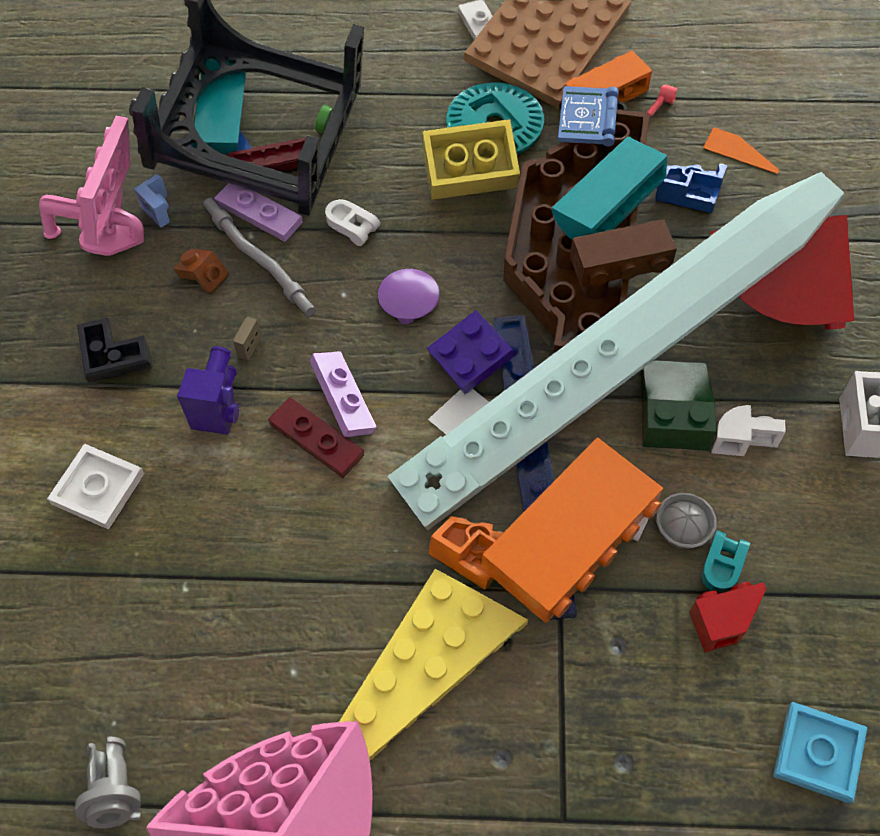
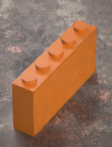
M597 437L482 554L481 568L543 622L547 623L554 615L560 618L572 603L569 598L577 590L581 593L584 592L595 578L593 572L600 565L604 568L607 567L618 553L615 548L622 541L629 543L640 529V526L637 524L644 517L648 520L651 519L659 510L662 503L658 500L663 487Z

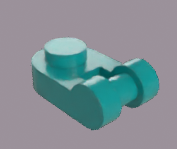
M716 530L702 569L701 578L707 589L721 594L730 591L737 583L750 542L739 539V541L726 537L727 533ZM721 550L733 554V559L721 555Z

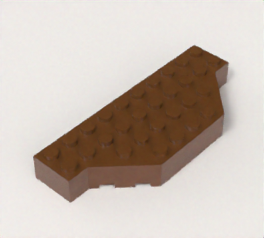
M617 109L615 134L613 135L614 144L612 146L562 142L547 150L546 155L536 161L531 159L522 165L504 259L503 281L555 338L553 354L627 299L629 279H618L598 286L589 285L581 287L570 259L572 239L558 226L552 213V207L627 136L646 145L650 113ZM638 206L615 229L636 225Z

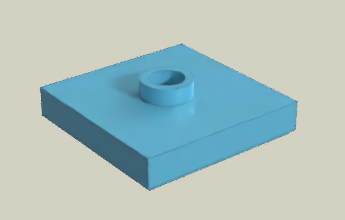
M791 702L787 709L773 777L851 804L855 798L867 727Z

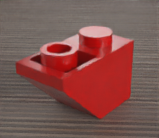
M743 582L733 586L728 592L717 594V591H709L696 598L689 614L704 652L739 644L747 632L766 591L764 582L751 585L750 582Z

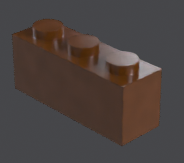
M663 219L574 237L572 239L570 259L581 287L589 285L598 286L608 281L631 279L637 275L652 272H663L673 265L677 248Z

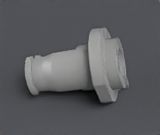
M106 738V753L95 750L94 743H89L86 747V754L89 757L87 791L76 799L75 815L93 828H112L120 826L128 820L140 819V793L135 788L128 786L127 764L123 758L126 745L124 740L120 738Z

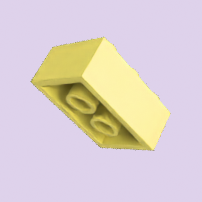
M510 119L423 131L422 148L431 200L517 188L520 170Z

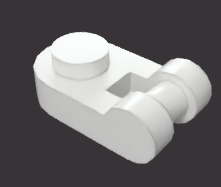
M346 200L332 201L325 210L328 225L349 237L358 246H362L368 240V234L375 232L380 226V221L375 215ZM356 221L361 223L359 227L354 225Z

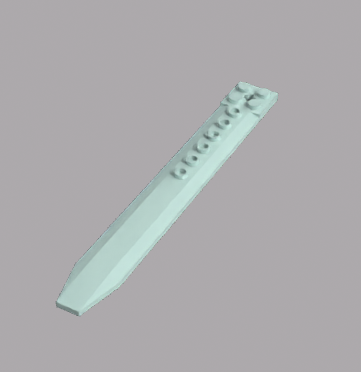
M820 172L758 200L444 437L440 436L388 475V478L424 527L430 530L801 250L844 198V192ZM432 476L443 477L439 481L441 487L437 490L433 487L426 488V485L429 483L428 479Z

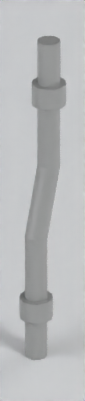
M207 198L203 205L211 214L212 222L217 228L222 231L224 230L239 250L266 268L284 289L283 293L291 303L296 304L306 317L313 315L315 307L305 297V291L299 283L293 282L275 260L248 242L233 224V218L229 213L221 209L212 198Z

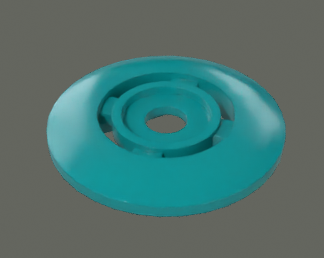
M483 83L464 90L451 102L446 116L447 128L486 123L487 119L491 116H499L503 120L510 119L517 155L528 150L537 142L544 127L543 110L536 98L524 89L506 83Z

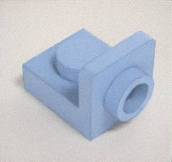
M156 174L135 187L134 190L140 207L162 228L170 222L166 211L169 206L164 199L167 197V191L163 179Z

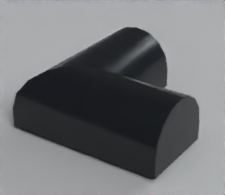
M109 318L77 325L84 376L89 383L153 368L149 347L144 336L114 342Z

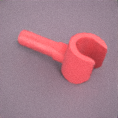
M663 85L655 103L646 113H650V117H652L659 107L662 106L663 102L673 104L678 88Z

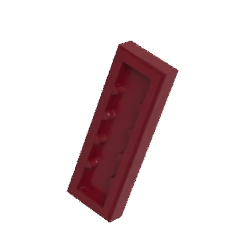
M307 137L227 153V156L276 171L298 168V157Z
M291 397L268 418L269 425L342 478L364 456L362 448L347 437H344L340 432Z

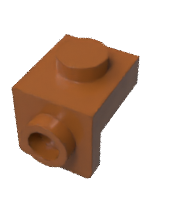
M191 249L181 256L180 262L173 268L180 278L197 280L207 293H212L229 274L213 251Z

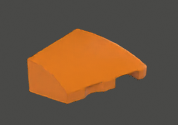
M451 516L431 536L428 554L486 590L494 579L481 568L482 554L504 532L492 530L493 524L484 522L472 523L467 519Z

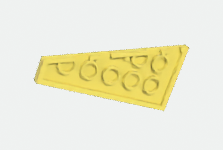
M435 569L339 722L359 723L365 739L369 761H371L401 731L409 728L431 705L434 706L470 675L484 659L500 649L504 642L514 633L523 629L528 624V619Z

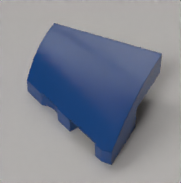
M718 164L717 171H704L700 165L686 167L678 165L667 166V177L657 187L655 200L713 213L727 165Z

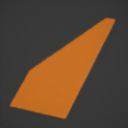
M713 127L703 147L704 149L776 174L779 172L776 166L739 135Z

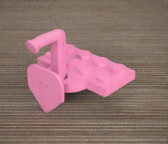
M116 116L111 127L106 128L103 146L97 147L94 166L88 167L85 186L78 189L76 200L54 195H43L40 198L39 208L45 238L54 239L60 235L61 229L56 225L55 215L79 220V229L82 230L79 236V244L83 250L90 253L110 256L144 242V228L141 221L133 214L121 209L123 183L131 166L128 118Z

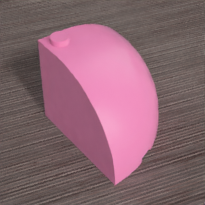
M334 722L314 725L311 729L312 733L292 738L291 733L286 732L240 751L205 772L203 776L206 781L189 794L184 790L177 794L146 827L150 836H370L373 803L372 776L369 755L359 723Z

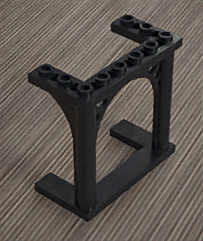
M184 0L189 14L187 26L191 30L190 46L187 51H183L177 72H173L171 75L170 87L167 93L161 95L159 109H157L154 90L142 87L138 97L132 99L129 107V114L132 116L134 123L133 133L137 137L138 142L137 151L141 156L143 167L154 170L157 163L172 166L298 203V213L310 216L361 87L364 27L353 24L344 45V68L252 41L233 29L219 15L210 0ZM213 59L220 64V68L217 71H212L204 64L206 60ZM226 61H229V64H230V63H235V64L232 65V66H229V65L226 64ZM240 72H258L339 96L320 143L318 138L307 135L298 157L297 177L226 156L206 144L197 133L193 123L194 106L203 90L214 81L227 75ZM200 73L205 75L204 79L198 80L200 77ZM181 115L186 117L184 121H179ZM184 129L189 131V134L182 139L170 138L172 132ZM196 143L197 148H193L190 144Z

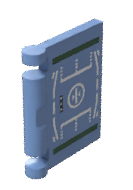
M564 86L558 142L612 146L614 144L613 135L615 134L618 88L613 86L609 88Z

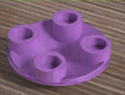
M402 269L391 273L382 281L378 290V300L386 313L397 318L402 324H410L415 319L429 314L438 305L439 288L429 274L417 269Z

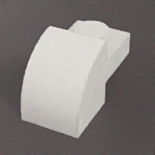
M751 405L735 407L726 412L719 421L711 444V453L745 456L749 445L778 447L786 432L785 420L773 419L769 416L751 417Z

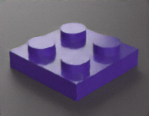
M477 310L427 347L430 355L464 394H467L516 356L513 349Z

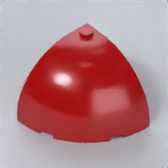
M847 215L827 217L801 250L738 297L756 311L778 321L799 325L825 324V329L846 328V322L854 321ZM718 230L710 231V236L713 235V234H714L715 232H717Z

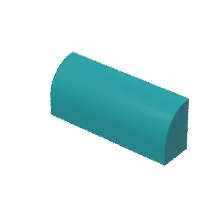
M213 59L206 60L204 64L212 71H217L220 68V64ZM226 61V64L229 65V66H232V65L235 64V63H230V64H229V61ZM246 72L227 75L214 81L203 90L197 99L194 120L197 133L211 148L226 156L227 153L235 152L238 149ZM202 73L200 80L204 79L205 75H203ZM192 143V147L197 148V144Z
M627 136L552 207V213L558 226L571 239L614 230L666 179L668 155Z

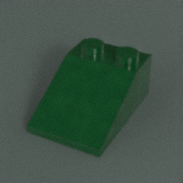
M652 361L641 370L642 447L709 451L716 434L715 400L706 363Z

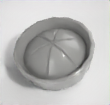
M681 492L670 495L661 502L662 505L656 512V523L662 537L670 545L688 550L704 545L713 537L716 531L717 518L713 508L703 498L695 494Z

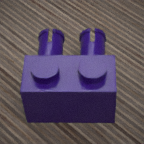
M214 346L211 348L205 370L186 368L177 398L191 429L228 435L232 423H236L238 420L239 405L235 403L233 397L234 390L232 388L237 372L236 368L228 365L232 354L224 347Z

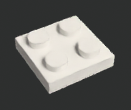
M84 444L47 499L51 505L109 530L145 473L139 466Z

